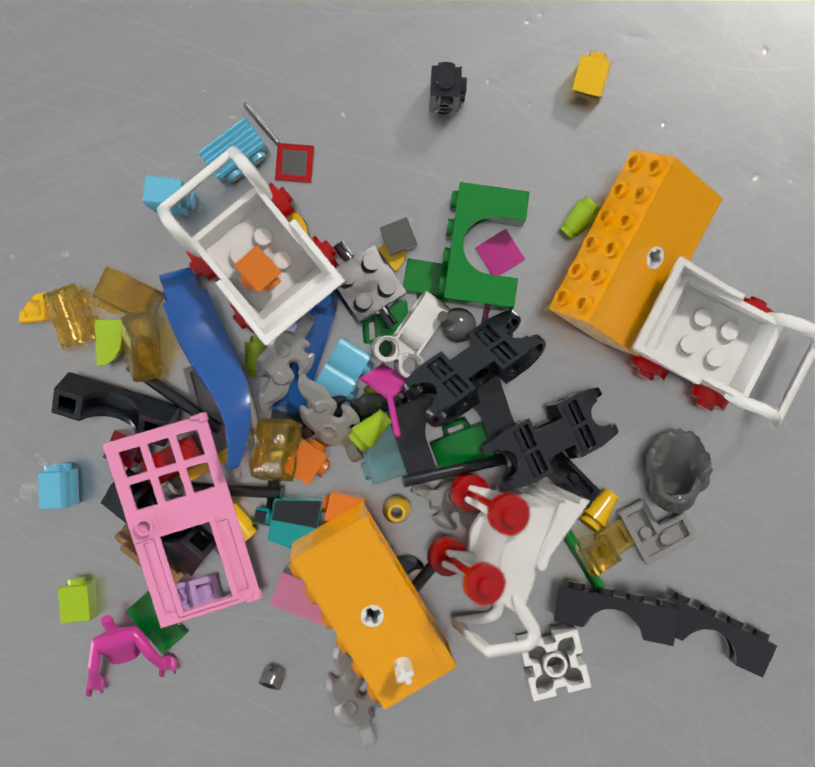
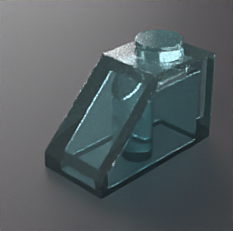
M390 424L372 450L370 448L367 450L364 456L365 463L361 464L365 479H371L373 485L407 474Z

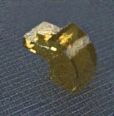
M616 519L605 526L604 529L599 530L598 533L589 534L576 544L575 550L588 573L599 576L622 561L619 555L636 544L622 519Z

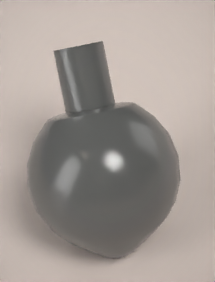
M453 308L448 312L441 311L438 314V320L441 322L444 336L452 342L461 343L469 340L467 333L476 328L475 318L467 309Z

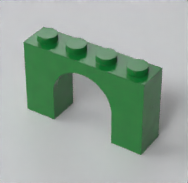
M465 182L459 183L458 191L452 190L450 208L456 209L454 219H448L446 236L452 238L450 248H444L442 265H448L446 276H440L438 293L444 294L443 302L505 311L514 309L518 278L491 275L478 271L467 260L463 242L467 233L482 223L493 222L523 227L527 217L529 191Z

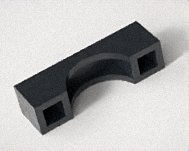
M68 372L54 388L51 413L76 421L94 416L113 417L129 424L135 431V434L177 422L180 408L163 400ZM169 438L155 441L151 444L165 447Z
M129 468L126 470L128 477L136 475L133 470ZM142 481L130 485L137 509L156 504L152 496V486L148 482ZM113 482L103 497L101 504L127 524L122 504ZM201 525L161 536L166 556L190 576L198 570L217 546L214 536Z
M568 581L567 585L559 586L554 622L584 627L595 613L614 609L622 611L634 619L641 631L643 640L674 646L680 608L674 607V601L656 598V603L644 601V595L626 592V597L614 595V589L597 586L596 591L585 589L584 583Z
M674 591L673 595L663 592L661 599L674 601V607L680 608L676 631L677 639L683 641L693 632L703 629L718 631L726 640L728 659L736 666L762 678L764 677L777 648V645L769 640L770 634L753 627L752 631H749L742 627L744 624L742 621L727 615L726 619H723L716 615L717 610L703 603L699 607L689 603L691 598L677 591Z

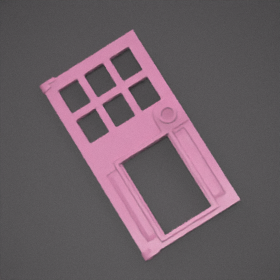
M200 412L185 420L102 444L161 628L245 601L247 603L263 597L211 433L207 412ZM197 429L205 454L185 460L177 435ZM169 438L176 463L156 468L148 443ZM139 446L147 471L128 477L120 452ZM207 462L215 486L194 492L187 468ZM179 471L186 495L166 500L159 476ZM150 479L158 503L137 509L130 485ZM210 522L232 594L183 609L161 536Z

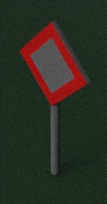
M244 102V108L277 146L275 180L312 183L314 146L281 143L249 103Z

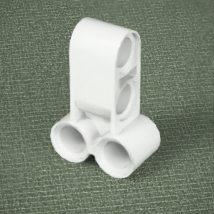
M427 290L424 291L392 336H379L372 341L370 349L372 356L383 362L394 361L395 372L404 378H408L410 374L424 363L423 358L419 354L441 324L438 320V314L441 311L448 312L450 307ZM387 340L392 345V351L390 355L383 357L379 352V345L382 341ZM411 357L415 361V368L411 373L407 374L403 370V362L406 358Z

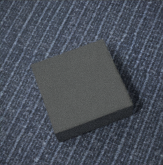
M407 217L380 227L390 256L417 246V241Z

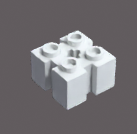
M562 624L550 627L551 635L544 637L540 635V640L534 649L521 653L525 667L531 666V668L525 669V674L534 702L557 696L555 689L564 686L568 693L591 688L587 666L581 656L576 657V654L583 653L578 630L575 626ZM528 633L516 636L517 641L526 639ZM552 657L560 658L556 660L557 664L551 666L548 662Z

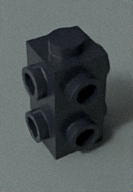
M440 62L438 66L432 65L429 110L435 111L437 115H451L452 112H458L459 103L465 102L467 77H461L462 67H455L456 64L452 62Z

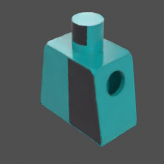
M276 498L273 509L256 507L253 523L269 526L267 540L291 549L292 542L319 527L324 498Z

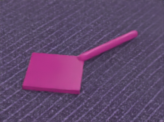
M507 229L475 247L491 275L500 276L525 260ZM484 308L481 324L488 319L490 308Z
M382 363L362 376L360 380L388 400L394 435L399 437L401 433L393 398L401 393L402 385L406 379Z

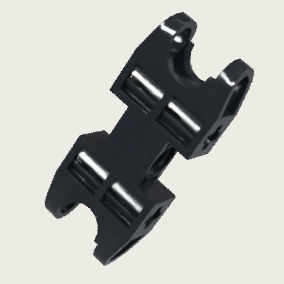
M513 310L501 312L468 332L470 347L451 360L441 351L420 365L404 381L401 393L409 401L425 397L435 398L432 401V405L426 411L424 418L432 427L443 426L458 419L478 405L480 400L477 389L495 376H498L507 384L529 369L542 355L546 342L538 334L530 337L527 335L523 338L512 337L513 332L521 323V318Z
M599 387L568 394L546 405L545 407L551 420L535 428L530 418L520 419L494 432L479 445L478 448L481 455L495 451L500 452L507 459V471L501 477L502 480L496 483L499 493L532 485L554 473L549 458L564 450L569 459L582 458L601 448L618 434L619 430L616 423L599 426L592 419V407L597 402L596 398L602 395Z

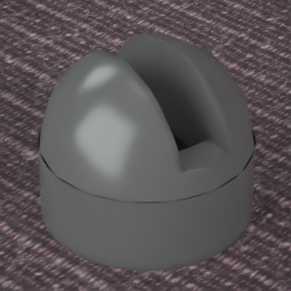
M269 666L262 672L258 683L272 690H280L284 679L283 672L280 668H277L274 673L273 666Z

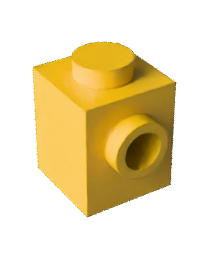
M590 51L589 56L581 54L572 88L573 91L603 98L612 67V62L606 60L607 54Z

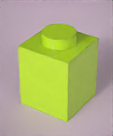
M74 577L67 579V583L58 588L61 623L91 621L98 615L95 581H86L85 577Z

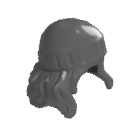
M679 428L676 432L670 430L668 433H663V435L658 436L657 441L653 442L652 447L649 448L647 453L646 472L651 480L649 486L651 498L658 507L667 512L681 513L690 509L694 505L697 495L710 484V475L713 471L711 455L705 451L700 437L695 435L694 432H684Z

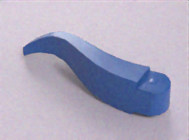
M191 267L161 274L159 279L164 290L162 294L166 301L162 304L182 351L219 408L225 424L227 437L228 471L235 469L241 465L251 426L250 395L242 367L220 322L208 289L200 291Z

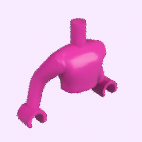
M111 615L102 617L100 622L105 632L92 639L89 650V678L85 692L87 697L92 696L93 689L99 690L101 694L104 692L105 680L100 676L101 654L106 656L112 664H122L137 658L141 652L147 660L159 669L160 677L165 676V669H170L176 674L177 660L175 657H161L154 650L143 631L138 627L126 626L117 628Z

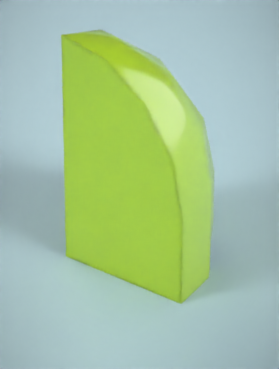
M125 319L95 320L97 367L111 363L122 352L126 338Z

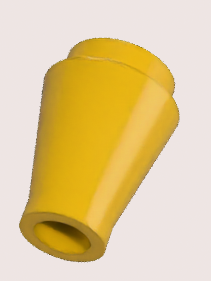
M605 488L595 498L591 506L582 512L578 519L590 530L598 533L601 528H605L619 497L611 490Z
M401 495L390 496L383 504V515L391 523H403L411 514L410 502ZM398 507L402 512L400 516H394L391 510Z

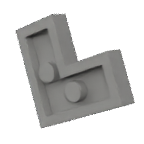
M644 499L617 512L646 565L698 538L685 512L676 513L657 523Z

